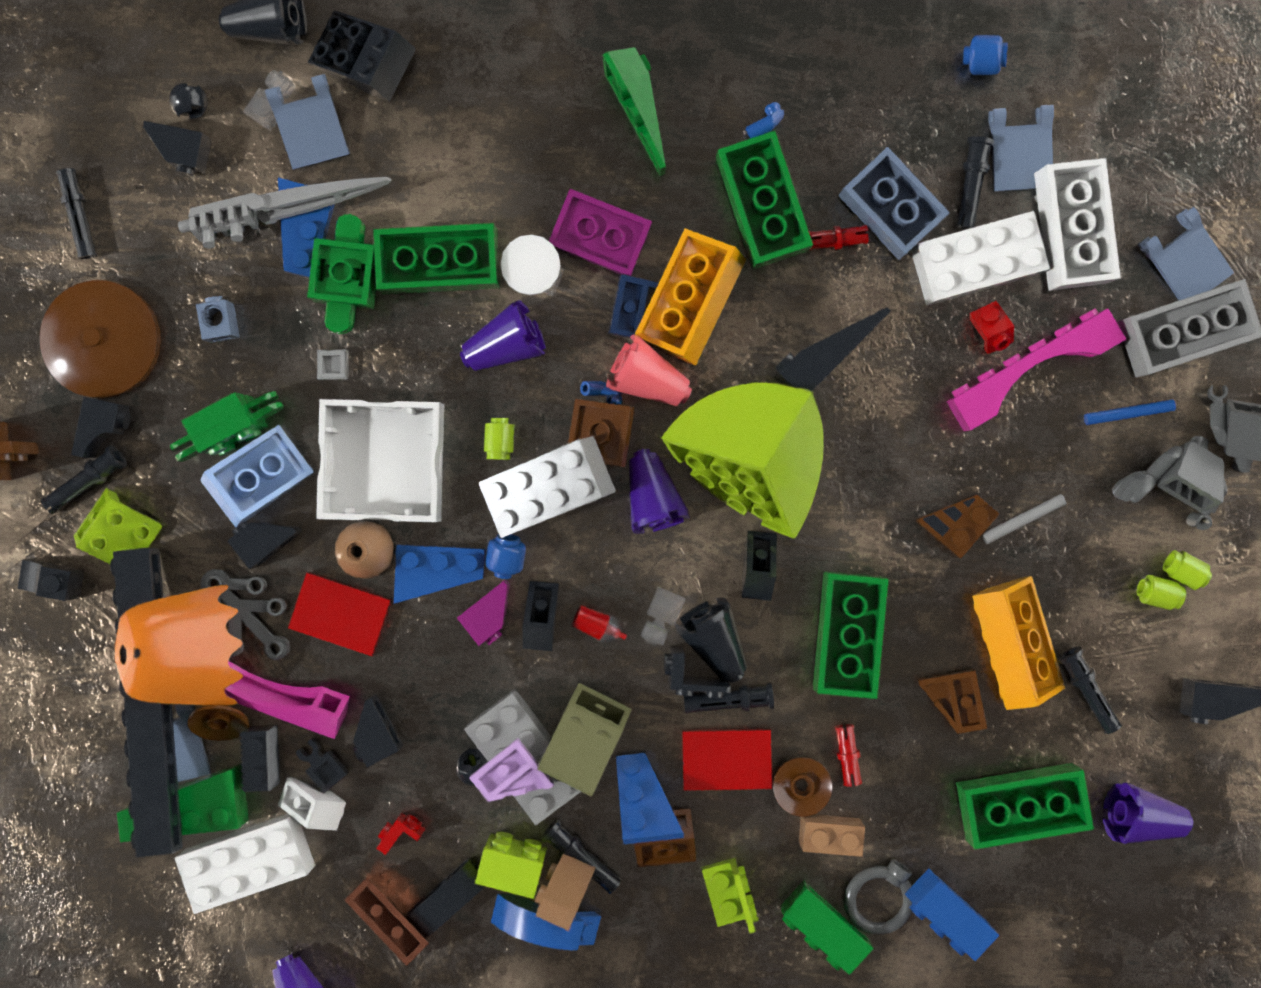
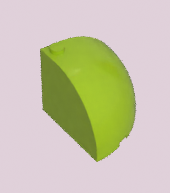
M775 383L741 384L717 391L684 411L671 424L662 437L674 458L679 463L685 461L692 469L690 475L726 505L744 516L749 512L762 519V526L795 539L811 508L823 461V426L813 393L804 388L797 389Z

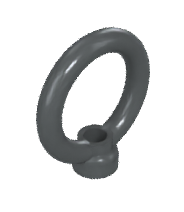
M892 859L888 867L873 866L856 874L849 882L844 897L845 910L852 923L862 931L876 935L888 934L900 929L912 915V910L909 908L912 903L905 895L912 887L909 882L912 872L899 861ZM885 878L894 886L899 887L902 892V907L898 914L888 921H869L857 909V893L866 882L872 879Z

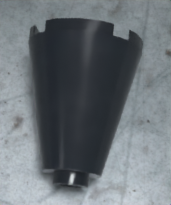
M239 0L223 7L218 18L221 30L231 38L298 45L304 41L300 39L301 35L307 32V17L302 0Z
M719 597L715 598L718 602L716 604L709 605L708 601L686 612L680 618L682 624L678 625L676 623L675 628L678 634L722 681L734 683L744 677L747 663L731 605L726 598Z

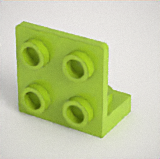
M106 488L75 533L74 540L76 548L110 564L113 559V551L149 548L161 530L162 525L121 503L117 493Z
M732 858L701 867L717 926L720 927L746 919L749 933L756 932L753 922H757L759 919L752 894L745 895V893L751 891L744 866L738 867L736 859Z

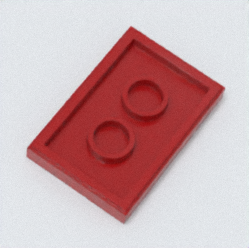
M307 572L288 628L373 656L392 600Z
M770 728L682 730L684 791L772 789Z

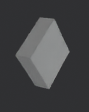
M317 350V379L349 380L348 350Z

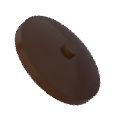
M85 281L66 289L51 303L43 317L40 328V349L47 369L62 386L82 396L113 398L134 390L150 375L159 357L161 334L153 310L138 293L111 281Z

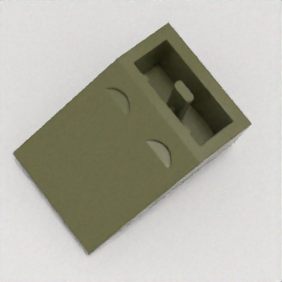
M578 683L537 770L592 796L632 709Z

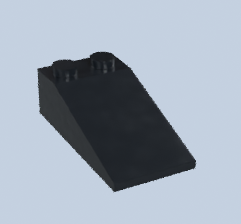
M886 307L801 350L795 356L790 352L775 367L778 373L773 378L781 385L797 389L804 388L812 392L891 310Z

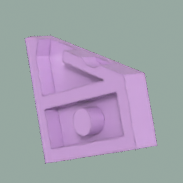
M519 738L470 776V780L488 802L503 799L506 796L523 795L529 791L543 788L546 790L554 786V782L547 774L537 770L539 763Z

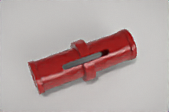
M867 225L849 228L833 226L831 230L809 231L813 243L810 250L830 247L838 250L842 249V246L868 244L869 234H866L868 231Z
M845 724L846 737L843 725L835 726L839 745L837 759L841 761L843 786L852 787L851 774H853L855 786L861 785L862 780L858 758L861 756L860 750L856 749L854 724Z

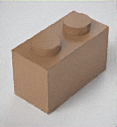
M815 814L801 817L799 844L803 852L863 857L865 826L860 818Z
M562 854L558 864L552 862L546 876V880L550 882L548 886L541 885L535 902L539 903L535 916L569 931L590 884L595 867L565 854Z

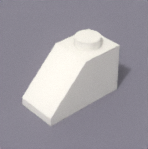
M289 777L286 779L278 806L306 829L337 831L346 802L332 791L328 790L326 793H323L315 785Z

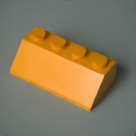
M684 229L635 335L670 356L696 366L746 262V258L732 245Z
M1032 576L993 586L973 595L974 610L981 624L982 637L987 644L991 658V667L995 671L999 684V694L1004 701L1006 710L1038 707L1064 690L1065 685Z

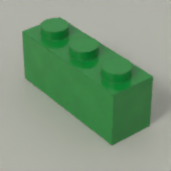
M804 880L780 905L784 916L782 918L784 923L793 931L799 929L806 935L804 940L815 951H818L820 948L828 955L826 960L837 971H840L842 968L850 975L874 949L869 939Z

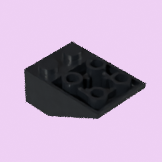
M333 10L308 63L368 94L390 102L416 48L395 30Z

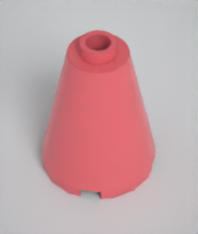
M635 334L631 335L630 338L633 343L631 345L628 343L623 345L610 372L615 374L613 381L607 379L606 387L617 392L672 406H678L680 402L684 404L692 391V388L689 387L690 380L643 339Z

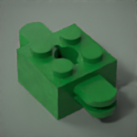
M344 214L338 218L334 240L314 238L307 298L326 304L325 326L330 331L340 335L352 331L356 308L374 310L376 296L374 245L364 244L365 224L352 214Z
M276 391L268 392L255 400L252 396L234 392L181 420L188 435L170 444V448L173 452L185 449L175 456L178 462L189 460L200 453L210 454L211 456L217 454L220 457L225 456L236 450V444L244 440L246 443H249L262 435L261 431L268 428L264 419L283 410L284 406L282 402L270 404L278 399Z

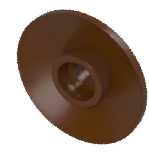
M211 705L194 710L188 717L187 725L192 733L201 738L227 741L241 737L240 734L249 728V719L243 712L235 708Z
M797 757L788 760L778 769L773 781V792L780 807L789 814L799 817L812 816L820 812L828 804L832 795V780L829 772L820 762L808 757ZM799 780H805L807 782V785L804 789H798L796 787V783Z

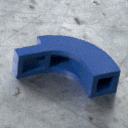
M497 894L491 923L505 933L532 944L561 950H578L579 945H594L601 916L597 913L577 912L568 931L535 916L539 904H536L527 897L517 894Z

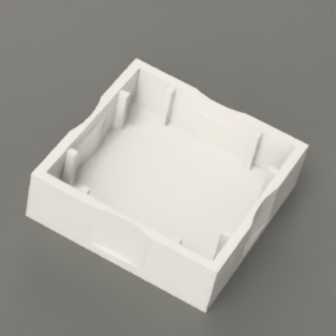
M319 399L318 442L321 451V465L317 479V519L440 522L442 518L444 404L440 402L395 401L392 403H381L363 400Z

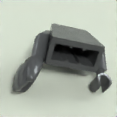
M1211 385L1207 395L1213 401L1210 405V426L1216 442L1223 446L1226 455L1234 457L1232 463L1234 470L1243 473L1250 472L1253 460L1261 461V404L1227 399L1225 404L1223 399L1228 395V387L1223 385V395L1218 397L1213 394V385Z
M1195 436L1181 446L1171 447L1159 456L1146 471L1134 472L1120 479L1112 488V493L1119 500L1137 503L1156 485L1199 511L1190 513L1186 522L1189 526L1200 530H1207L1212 526V519L1209 515L1216 512L1228 492L1224 478V462L1220 457L1208 451L1209 441L1206 438Z

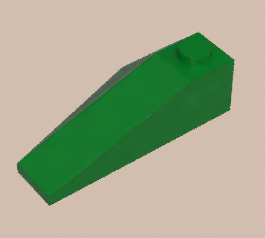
M635 47L607 52L603 54L604 74L661 176L665 174L666 165L649 71H651L649 61L644 54L639 55Z

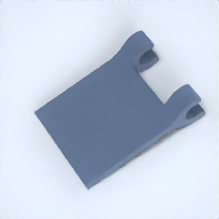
M325 74L311 77L317 95L284 104L279 86L265 90L292 169L350 154Z
M1041 105L1040 108H1036L1037 124L1005 126L1006 108L989 111L991 138L995 141L992 147L994 192L1036 189L1034 173L1046 165L1053 164V105Z
M1194 207L1189 210L1184 209L1176 215L1179 223L1187 230L1165 247H1162L1160 240L1156 236L1152 238L1147 237L1138 244L1141 251L1154 263L1179 301L1210 291L1234 274L1205 230L1200 214Z
M175 704L179 718L173 719L178 782L211 774V769L202 738L192 733L187 725L188 717L195 710V705Z

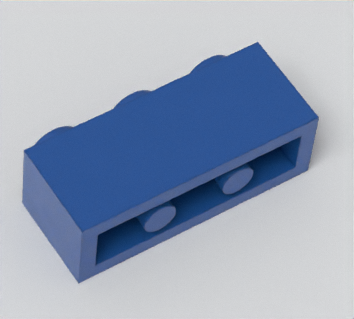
M930 868L905 893L912 903L909 906L912 912L921 920L927 917L931 921L929 924L931 929L942 939L947 935L951 939L949 944L961 956L966 953L976 961L1000 936L977 911Z

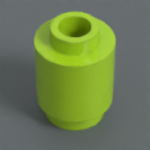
M491 418V423H485L484 452H487V459L510 460V454L514 453L515 425L509 424V418Z
M1173 550L1163 564V571L1167 572L1168 577L1193 590H1197L1200 587L1204 588L1212 577L1209 564L1185 551L1178 552Z
M1147 575L1139 581L1137 595L1143 604L1172 610L1174 608L1180 609L1186 599V589L1184 586H1180L1177 581Z

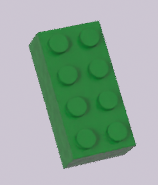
M772 131L718 149L716 161L752 269L755 270L808 252L812 248L813 243L776 132Z
M494 223L373 229L376 290L382 294L500 289L498 233Z
M823 572L813 689L817 694L878 698L889 579L881 576Z
M1074 763L956 782L965 838L974 850L1094 830L1084 770Z

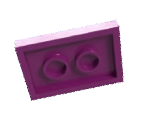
M569 189L549 242L558 250L618 274L632 276L652 226V221Z

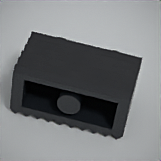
M278 725L251 726L240 734L242 737L240 740L242 743L240 754L243 755L240 758L243 761L241 764L243 767L241 778L244 779L241 782L244 785L241 789L244 792L270 791L280 784Z

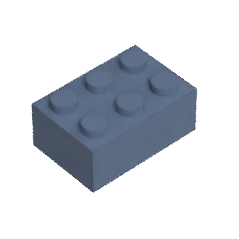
M888 147L848 183L839 194L844 203L867 225L898 260L950 213Z

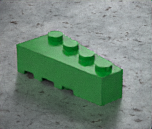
M242 763L178 787L182 835L239 829L249 821L246 792L241 789L244 786L241 783L244 780L241 778L243 775L241 772L243 769ZM129 805L117 812L120 843L131 841V834L134 831L133 819L129 815Z

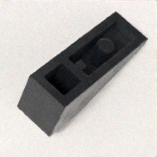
M1183 677L1179 712L1189 716L1191 722L1209 724V719L1222 721L1261 706V686Z

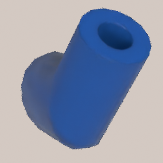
M773 102L765 107V113L767 114L765 118L746 127L750 139L772 131L784 118V110H781L778 102Z
M584 381L581 383L580 391L584 396H607V403L621 405L623 402V393L607 388L606 382Z

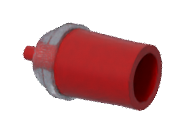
M582 605L579 606L571 627L598 639L601 643H612L618 637L624 640L627 637V634L621 632V625L615 619V616L611 614L606 615Z

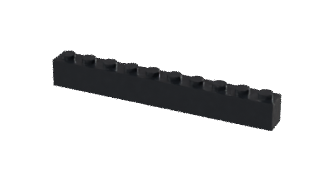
M140 548L113 551L110 569L112 575L115 576L116 588L113 590V602L117 606L118 618L115 621L116 634L120 618L126 611L142 603L163 598L160 549ZM122 645L120 649V659L122 664H125L127 659V652L124 645ZM134 648V658L137 659L140 657V650ZM120 680L119 689L124 697L125 709L122 711V723L126 727L127 739L124 742V753L129 760L126 782L128 787L131 788V801L129 802L128 809L134 826V831L131 834V845L135 849L136 857L173 854L183 848L172 704L146 702L132 698L125 692Z

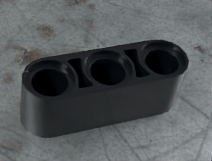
M470 858L457 867L407 913L406 917L425 938L433 934L485 887L475 884L479 868Z

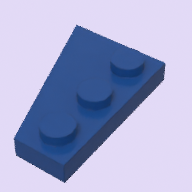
M278 178L279 191L307 186ZM335 204L280 219L284 271L310 278L314 238L326 239Z
M396 545L394 603L484 579L486 549Z
M646 754L616 756L623 844L684 838V833Z

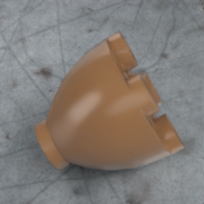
M359 521L348 525L340 532L335 542V557L338 565L346 574L355 578L370 579L381 575L390 567L394 556V544L391 535L384 526L373 521ZM354 546L362 548V555L360 557L353 555Z

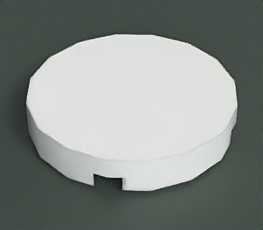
M532 234L519 236L511 241L503 251L501 259L502 275L508 285L518 293L529 296L542 294L550 289L556 282L561 267L559 254L553 244L543 237Z

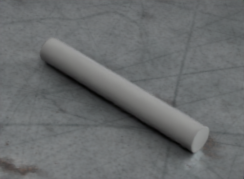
M1059 494L984 532L982 538L986 544H989L1066 505V500L1062 494Z

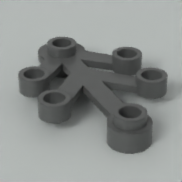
M220 569L206 572L201 579V589L212 587L211 581L213 579H217L219 585H228V589L219 596L218 601L222 604L223 600L227 606L238 610V613L229 620V634L241 640L243 622L264 644V652L268 658L279 660L287 656L290 651L288 639L281 635L273 636L252 613L268 612L272 616H279L287 609L285 600L282 598L245 600L239 599L231 591L248 590L251 594H260L266 590V580L260 576L250 579L230 578L225 571ZM254 580H258L261 583L259 591L254 590L252 587ZM275 601L281 604L279 612H275L272 608ZM244 643L238 649V651L232 653L231 656H237L241 654L244 650ZM273 643L278 644L280 647L278 654L273 653L271 650Z

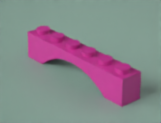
M1094 308L1079 317L1082 322L1074 327L1070 323L1054 331L1056 337L1046 342L1043 338L1030 345L1028 348L1031 352L1021 357L1017 353L1003 361L1005 367L995 372L992 368L977 377L979 382L969 387L966 383L952 391L951 393L954 397L946 402L963 431H970L996 416L1011 386L1022 374L1036 364L1057 356H1097L1126 340L1110 310L1105 309L1098 312Z
M228 660V665L243 675L242 679L225 688L224 691L228 697L235 699L240 705L327 737L336 738L347 715L349 696L322 686L308 688L278 684L251 674Z

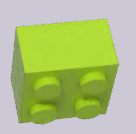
M498 831L496 834L490 833L483 850L475 884L534 899L547 847H543L541 842L533 839H525V841L513 839V835L507 832Z

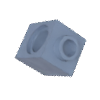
M222 296L205 298V303L196 304L202 340L214 343L240 338L234 303L223 300ZM221 311L223 319L219 325L214 326L213 316L216 312Z

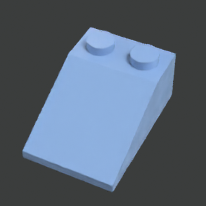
M277 425L206 470L200 481L236 528L309 477L314 471L280 425Z

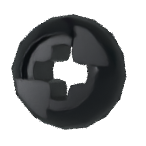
M182 83L174 86L171 90L169 105L178 117L180 115L189 116L190 119L201 117L205 113L208 106V98L205 91L199 85L196 87Z
M478 748L468 749L457 759L456 774L464 784L475 786L470 780V776L488 761Z

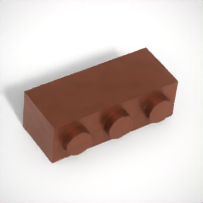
M365 878L344 899L406 966L429 944L368 878Z

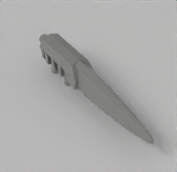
M390 177L351 179L301 186L262 195L250 193L190 208L189 219L179 221L178 227L181 233L191 231L200 242L203 241V247L211 249L215 247V239H217L218 232H222L224 236L231 235L232 241L240 242L243 240L245 226L249 225L253 230L258 229V220L265 225L277 223L279 219L324 208L368 193L389 184L391 179Z

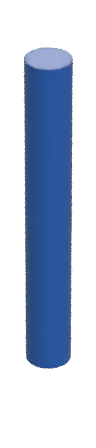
M1171 399L1084 414V422L1086 425L1171 412L1176 410V404Z

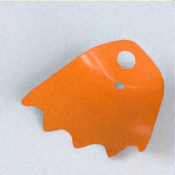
M228 585L208 587L142 603L132 607L121 616L115 643V661L123 687L129 696L140 701L166 704L222 706L237 704L236 700L228 697L224 691L226 687L243 678L240 672L228 665V660L232 653L243 645L241 640L232 636L226 630L227 621L233 618L238 613V610L221 604L218 601L219 596L228 589ZM122 645L125 646L127 652L125 664H122L120 659ZM134 648L140 650V657L137 659L134 658Z

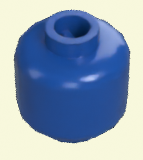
M1000 35L974 36L970 46H964L963 65H969L972 75L999 74L1001 67H1006L1008 42H1003Z
M498 534L496 538L489 541L486 567L494 572L495 577L510 579L512 575L518 574L523 570L526 547L520 541V537L510 534L501 538Z

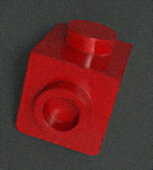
M997 301L970 313V321L983 338L984 350L987 354L1002 351L1014 342V325Z
M401 813L393 825L387 822L377 837L382 841L376 849L386 855L402 832L418 841L425 831L421 826V821L411 814L406 816L404 813Z

